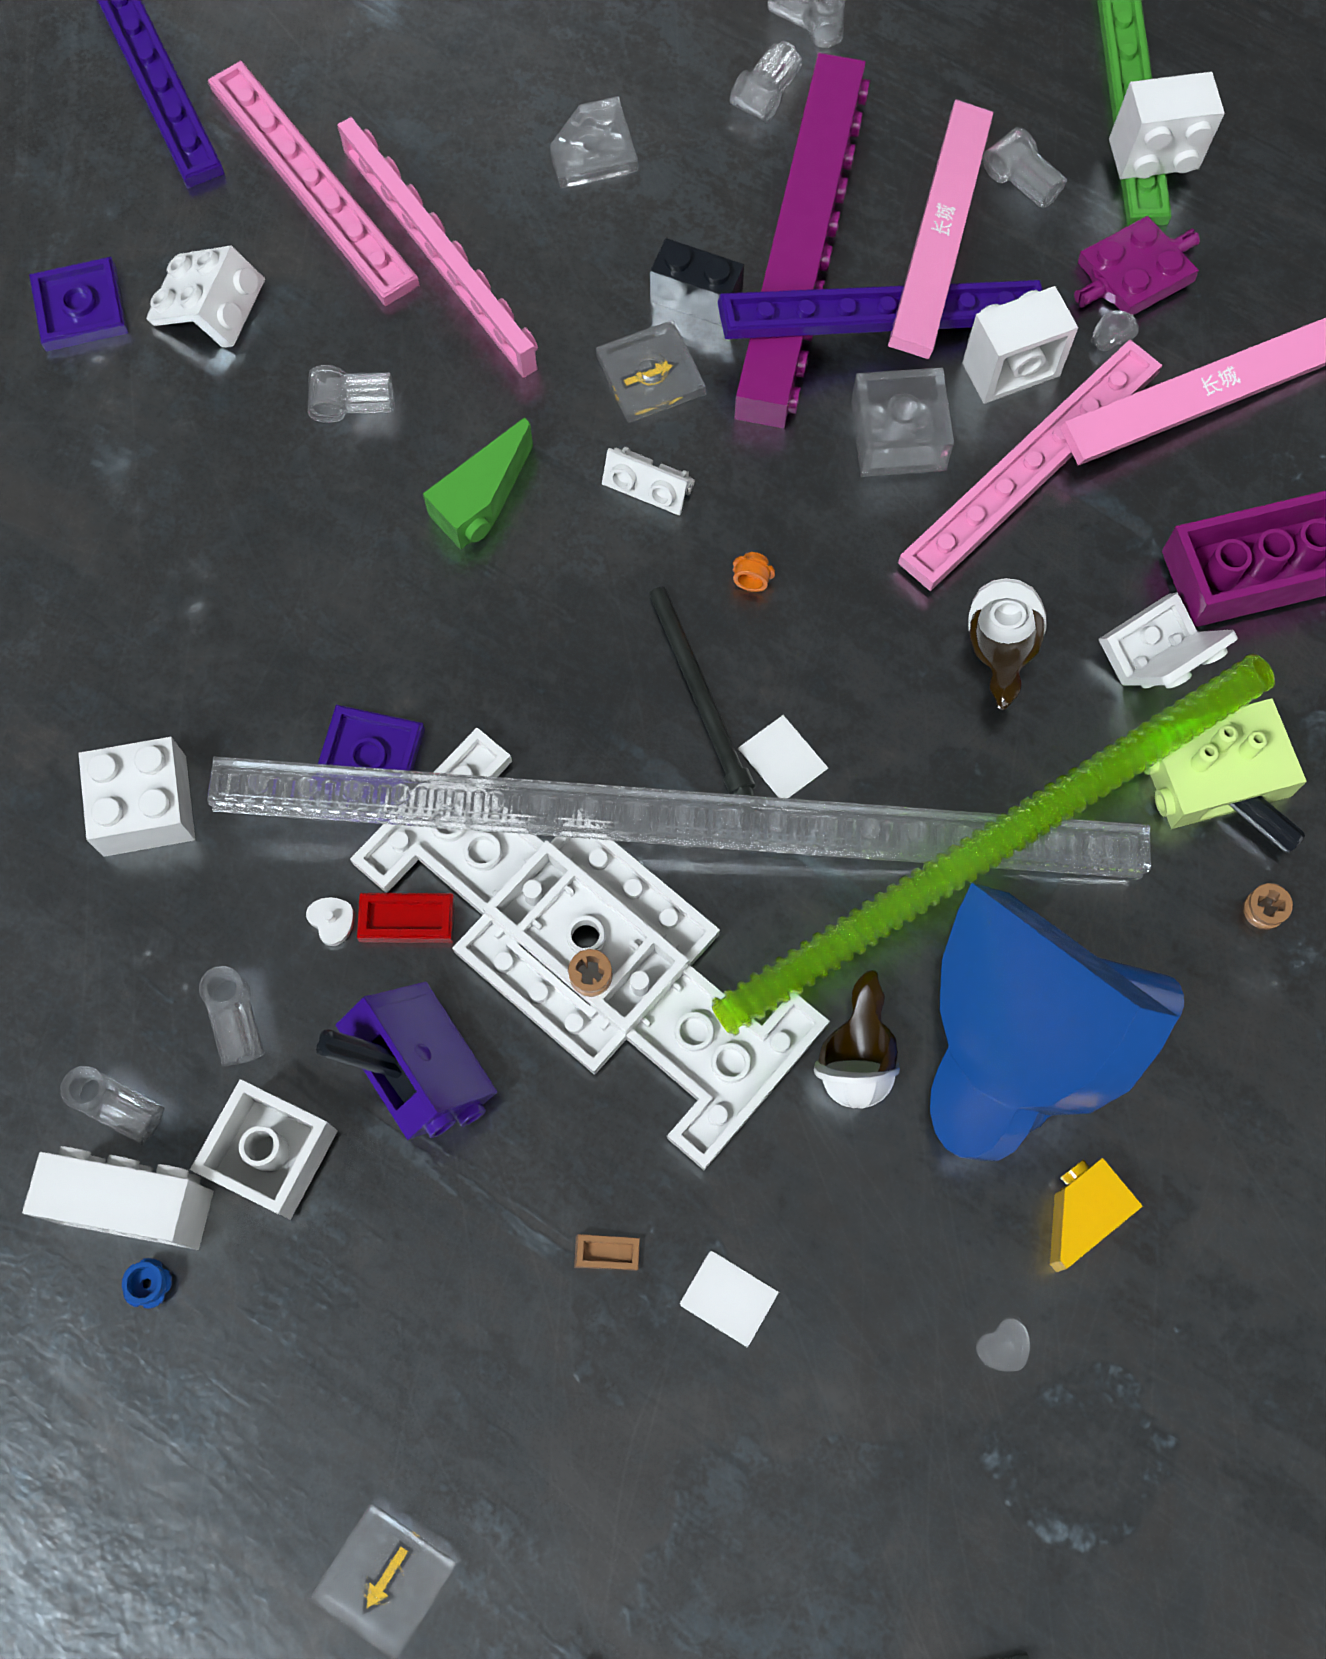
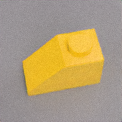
M1103 1158L1090 1166L1082 1159L1060 1177L1066 1185L1054 1195L1050 1265L1056 1272L1069 1268L1143 1207Z

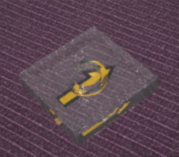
M674 320L596 347L597 359L628 423L706 395V385Z
M372 1503L366 1509L309 1600L389 1658L398 1659L457 1565V1562Z

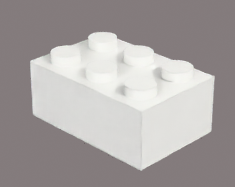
M60 1146L58 1155L44 1152L39 1153L23 1208V1214L57 1224L199 1250L214 1191L200 1185V1176L189 1174L188 1170L161 1164H158L156 1173H153L154 1168L141 1165L139 1161L109 1155L107 1164H105L106 1159L92 1156L88 1151Z

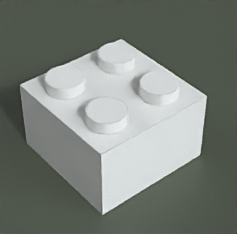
M1212 72L1130 82L1109 137L1120 179L1147 178L1152 175L1173 172L1187 173L1200 168L1225 114Z
M1056 286L1042 291H1029L1017 300L1003 305H990L976 314L963 365L984 404L1061 375L1078 326Z
M172 737L79 753L86 840L104 857L195 840L186 755Z
M240 1079L190 1170L291 1220L338 1130L327 1121Z

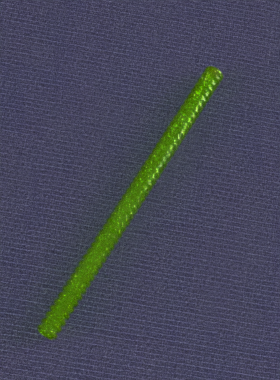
M1254 653L1246 655L1243 661H1237L1231 668L1223 670L1220 676L1212 677L1208 683L1201 684L1196 691L1187 693L1185 699L1180 698L1174 702L1173 706L1165 707L1162 710V714L1156 713L1150 718V721L1142 722L1138 729L1128 731L1127 737L1120 736L1117 738L1115 745H1106L1103 752H1095L1091 756V760L1085 759L1081 761L1079 767L1069 769L1068 776L1061 774L1056 778V783H1047L1044 786V791L1036 790L1033 792L1032 799L1027 797L1022 799L1020 807L1017 805L1011 806L1008 809V815L1000 813L996 817V822L988 821L985 823L984 830L978 828L974 830L972 838L963 837L960 840V846L952 844L948 847L947 854L940 852L936 855L935 862L927 860L923 864L924 869L915 868L911 871L910 878L902 876L899 879V885L890 884L887 886L885 894L879 891L874 895V901L868 899L863 901L862 909L859 910L854 907L850 910L848 918L843 915L837 919V925L834 926L829 923L824 928L825 932L823 934L818 931L812 935L813 940L810 942L804 939L800 942L798 950L790 948L787 950V957L778 956L775 958L773 966L769 964L762 966L763 972L759 975L756 972L749 975L750 981L745 983L741 980L737 982L736 990L732 991L730 988L725 990V997L719 999L717 996L711 999V1007L717 1019L728 1034L737 1036L740 1033L739 1028L741 1026L751 1027L753 1024L752 1019L755 1017L759 1020L763 1019L766 1010L769 1009L774 1012L778 1009L777 1003L780 1001L786 1004L791 1000V994L800 995L803 993V986L812 987L816 984L815 979L817 977L822 979L828 977V970H839L841 968L840 962L845 961L849 963L854 959V953L860 955L865 953L868 944L872 947L876 946L879 943V937L885 939L890 937L891 929L899 931L903 928L905 920L909 923L913 922L916 919V913L924 915L928 912L929 905L936 907L940 904L941 897L950 898L953 895V889L961 891L964 889L966 881L973 883L977 880L978 873L981 875L987 874L990 871V865L998 867L1002 863V858L1010 859L1013 857L1014 850L1019 852L1024 850L1026 842L1030 844L1035 843L1038 840V834L1046 836L1051 831L1050 827L1058 828L1062 825V819L1069 821L1074 817L1075 812H1083L1087 808V804L1093 805L1099 800V797L1109 795L1111 792L1110 788L1117 790L1122 786V781L1129 782L1132 780L1134 773H1143L1146 770V766H1154L1158 759L1166 758L1170 751L1175 752L1180 749L1182 744L1191 742L1193 736L1202 735L1205 729H1211L1217 724V721H1223L1228 717V714L1236 713L1240 706H1246L1252 699L1259 698L1263 692L1270 691L1275 686V677L1270 665L1262 657Z

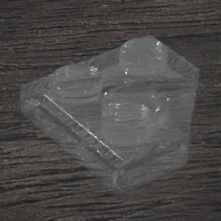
M618 96L580 104L550 144L551 158L560 188L638 171V159Z

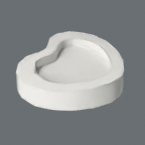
M329 897L314 901L306 911V918L313 927L319 930V937L324 944L337 946L343 943L352 932L355 912L347 901Z

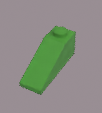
M525 417L423 493L428 515L460 550L471 542L480 541L488 534L533 447L531 426Z

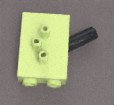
M1273 698L1151 730L1140 745L1139 761L1145 774L1151 775L1156 788L1155 803L1157 809L1163 817H1167L1171 829L1237 812L1285 853L1293 851L1304 839L1305 833L1270 804V802L1292 797L1307 782Z

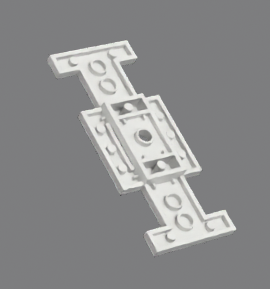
M476 728L350 858L351 862L387 893L419 860L482 914V917L452 948L454 953L595 1075L627 1039L692 1095L697 1102L667 1135V1139L700 1168L705 1170L826 1029L830 1021L797 993L792 991L761 1026L691 967L719 936V928L579 812L551 843L547 840L543 842L484 792L507 768L512 759L510 754L480 729ZM590 925L596 928L600 934L597 943L589 948L577 946L572 941V935L578 927ZM582 950H598L605 954L611 963L613 974L611 985L607 991L599 996H582L578 992L575 994L571 990H574L571 985L568 974L569 963L574 955ZM588 962V968L583 964L578 969L582 973L584 984H593V978L598 982L603 977L598 971V963Z

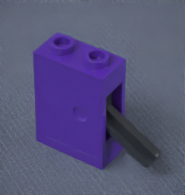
M427 982L364 996L335 1024L339 1032L330 1029L322 1031L319 1036V1042L316 1045L318 1055L364 1070L407 1140L428 1133L430 1138L437 1137L450 1129L456 1122L461 1127L471 1124L486 1112L483 1105L498 1092Z

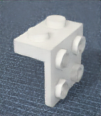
M232 246L176 255L168 264V274L161 288L151 299L150 304L152 307L147 315V320L154 326L194 321L222 348L233 347L265 278Z
M1171 593L1098 640L1122 685H1141L1142 688L1165 685L1166 688H1173L1190 679L1192 676L1190 671L1198 665L1210 664L1224 657L1228 653L1226 647L1234 643L1238 637L1234 630L1197 632L1179 594Z

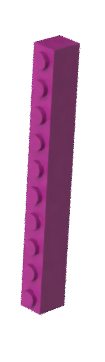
M818 53L761 292L824 289L825 281L818 280L820 271L828 272L833 246L826 245L828 236L836 238L841 213L834 211L836 203H844L848 178L842 177L843 169L851 171L856 145L849 144L850 138L859 137L863 112H858L857 108L858 104L866 106L870 87V80L863 79L866 61ZM814 335L750 338L736 394V420L785 428L788 412L796 414L801 388L794 387L796 376L804 377L809 352L802 350L804 340L812 342Z

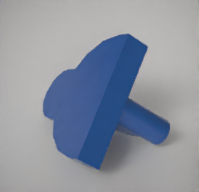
M971 883L957 912L941 966L939 1010L949 1047L937 1069L931 1088L930 1114L935 1133L945 1149L960 1158L979 1161H999L1015 1152L1028 1133L1041 1127L1051 1115L1090 1114L1129 1092L1162 1050L1174 1025L1181 1017L1184 1008V993L1181 985L1175 978L1165 974L1096 957L1012 894Z

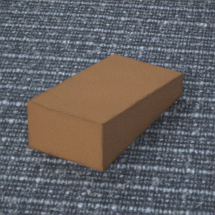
M578 1234L576 1236L574 1268L638 1270L640 1238Z

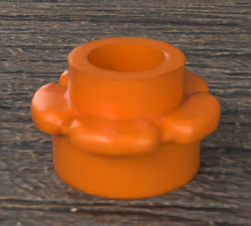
M748 552L733 561V581L744 590L752 592L763 591L767 588L769 579L774 578L775 569L771 565L768 566L769 560L764 555Z

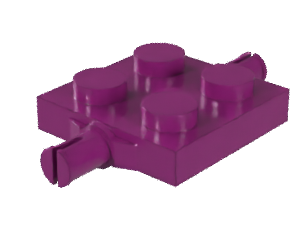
M1146 216L1082 250L1079 255L1078 264L1090 276L1092 283L1075 291L1074 298L1076 303L1080 302L1079 306L1083 308L1102 297L1115 304L1129 318L1195 282L1198 269L1183 252L1199 245L1200 238L1198 233L1194 234L1195 230L1189 229L1173 239L1166 236Z

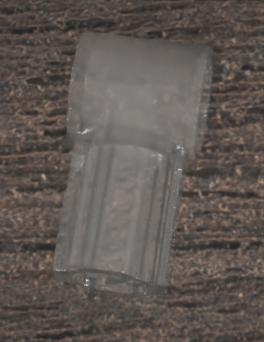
M768 0L769 12L809 30V38L817 46L831 47L837 45L844 36L845 0Z
M782 41L779 44L773 43L752 72L745 70L739 75L730 95V104L765 123L769 122L780 105L784 90L802 67V57L796 52L795 46L786 41Z
M1017 127L1011 130L987 149L982 157L984 168L993 180L999 183H1005L1009 180L1040 208H1047L1064 189L1067 181L1060 172L1037 153V146L1033 137L1023 128Z
M331 365L316 366L309 371L307 413L316 421L324 423L338 422L344 419L346 413L392 412L394 395L390 373L346 374L342 369Z
M217 966L208 970L202 976L199 983V994L207 1006L222 1066L240 1065L265 1055L250 1000L251 988L248 982L230 967ZM225 981H235L236 991L232 998L225 1002H217L215 999L217 987Z
M88 1066L77 1067L69 1071L61 1083L62 1099L70 1108L86 1114L140 1145H143L153 1135L161 1122L165 1109L163 1106L115 1081L95 1068ZM91 1080H97L99 1084L97 1096L88 1103H82L80 1099L82 1087Z

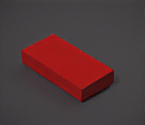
M360 893L357 939L359 942L453 943L455 897L453 893Z

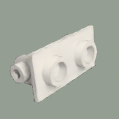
M624 447L622 450L619 448L614 450L609 448L607 450L602 484L680 516L685 494L689 495L691 493L695 479L688 477L689 472L685 470L679 471L662 463L659 467L653 466L652 459L632 452L628 447Z

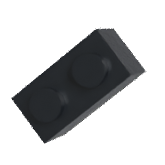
M665 238L650 270L651 302L722 326L717 305L720 293H743L744 264Z

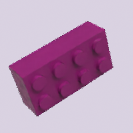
M1326 491L1178 525L1174 528L1162 549V553L1177 593L1195 627L1326 596Z

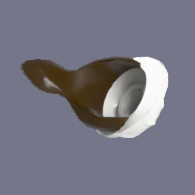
M1009 578L993 580L981 587L972 601L969 612L970 639L975 654L984 664L992 669L993 675L990 681V691L994 695L1000 710H1005L1019 695L1022 683L1019 675L1020 670L1039 653L1047 629L1046 611L1041 598L1034 588L1020 580Z
M874 970L864 973L855 983L852 991V1017L832 1032L824 1041L820 1050L819 1060L814 1065L815 1075L822 1080L831 1098L840 1105L853 1109H863L882 1101L890 1093L895 1076L900 1073V1066L897 1062L896 1038L881 1021L885 994L879 983L878 973Z

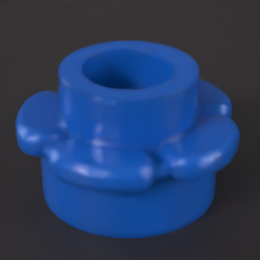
M145 1258L139 1263L132 1264L125 1271L122 1278V1290L125 1300L134 1307L143 1305L144 1308L151 1309L164 1301L165 1292L171 1289L172 1277L169 1270L162 1268L161 1261L154 1258ZM145 1279H150L151 1286L145 1289L143 1287V1281Z

